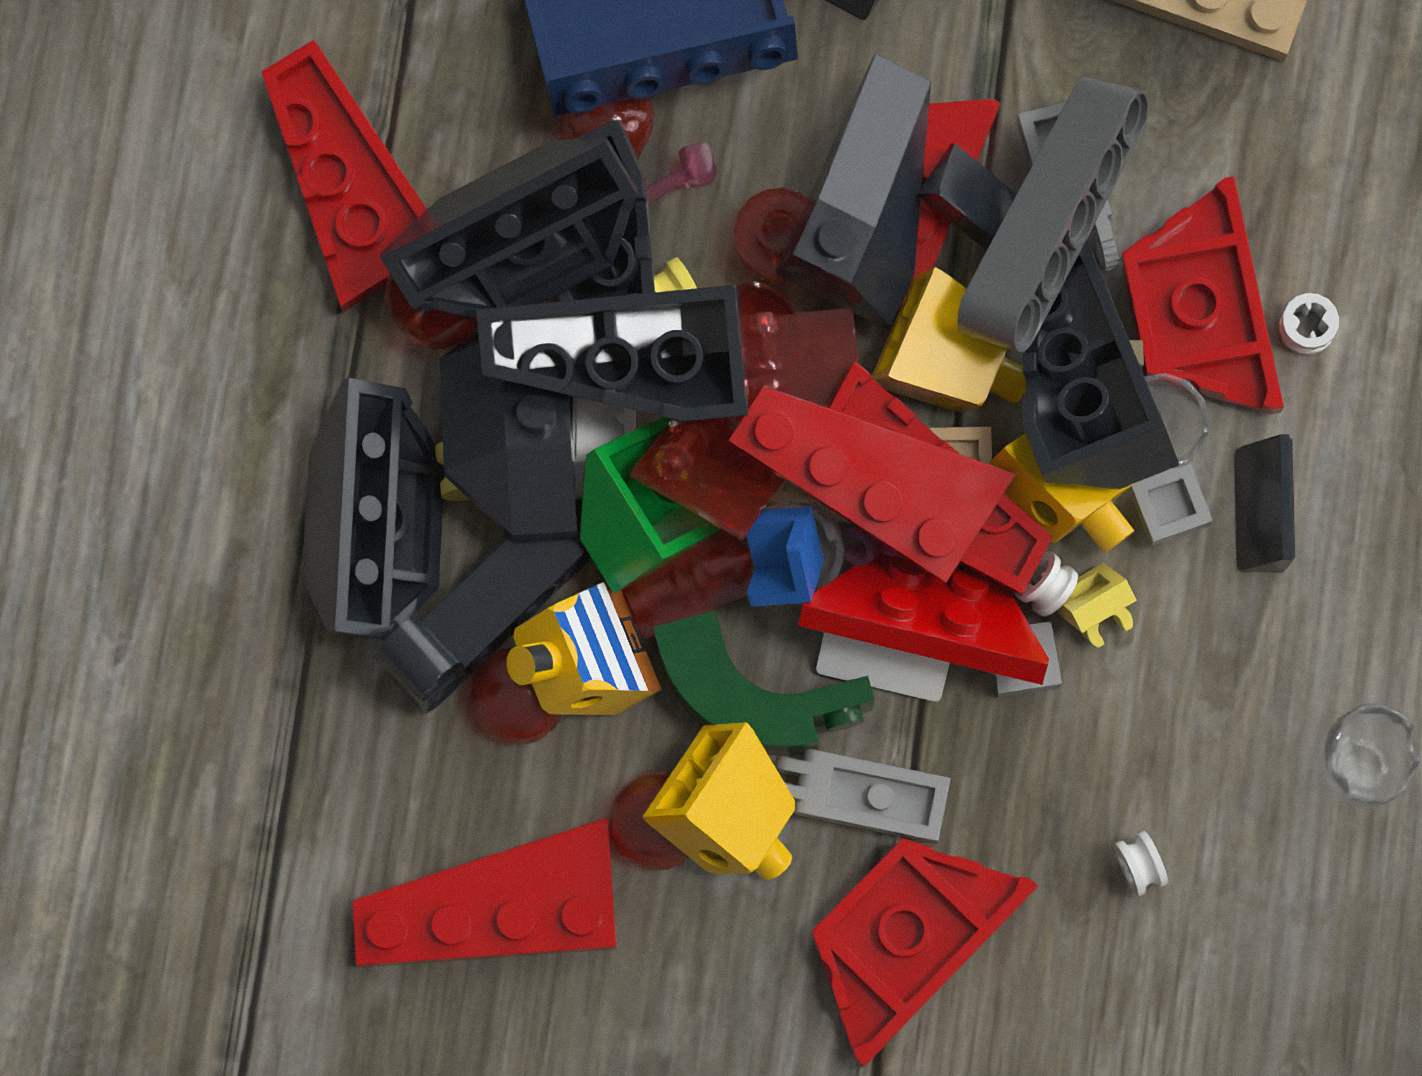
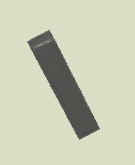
M1083 76L1079 79L963 295L957 320L958 329L962 335L1017 352H1024L1030 347L1142 135L1149 112V99L1145 91L1089 76Z

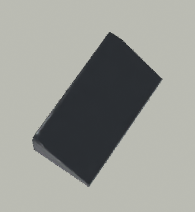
M955 143L949 145L918 192L922 199L986 251L1017 195Z
M1279 434L1243 445L1236 450L1237 567L1239 571L1283 573L1295 559L1293 439L1290 438V434Z

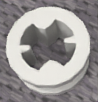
M1313 293L1296 296L1288 303L1279 320V334L1282 342L1289 350L1299 355L1311 356L1322 352L1330 345L1339 328V315L1336 307L1328 298ZM1301 311L1304 318L1308 315L1309 311L1318 314L1321 317L1318 329L1323 335L1316 338L1314 331L1310 333L1308 338L1300 335L1296 331L1300 321L1294 314Z
M1050 551L1044 553L1023 595L1020 596L1015 593L1016 597L1022 602L1032 601L1033 611L1040 616H1047L1058 610L1072 594L1078 579L1077 572L1071 566L1064 565L1060 567V558Z
M1145 831L1136 835V842L1130 845L1126 844L1123 840L1114 844L1120 868L1135 896L1140 897L1146 894V887L1149 884H1156L1159 888L1168 884V877L1163 862L1148 833Z

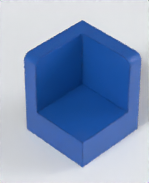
M812 506L750 511L745 522V529L755 570L747 590L749 605L755 607L811 602L824 563Z

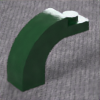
M716 610L653 626L654 639L666 679L673 693L692 718L701 726L747 722L768 755H803L805 749L818 750L819 740L815 726L825 723L828 732L844 730L863 723V713L873 710L875 699L868 676L798 694L774 693L754 685L732 663L725 646Z

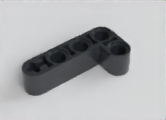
M577 514L578 537L513 541L509 537L422 621L417 616H413L402 623L385 639L374 656L379 668L424 714L433 711L514 634L515 628L528 621L592 559L580 540L581 517Z

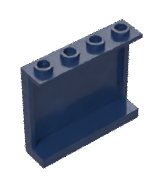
M524 0L554 116L571 112L586 113L601 105L631 98L646 99L657 95L661 91L691 84H710L721 77L755 69L770 70L780 66L782 63L798 60L795 21L793 16L788 17L783 0Z

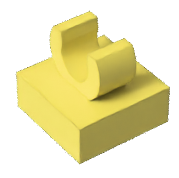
M1101 563L1078 577L1072 594L1057 611L1062 618L1079 630L1085 639L1099 648L1104 645L1103 638L1098 631L1099 623L1113 615L1117 625L1125 631L1133 628L1132 616L1125 607L1137 600L1127 580L1105 563Z

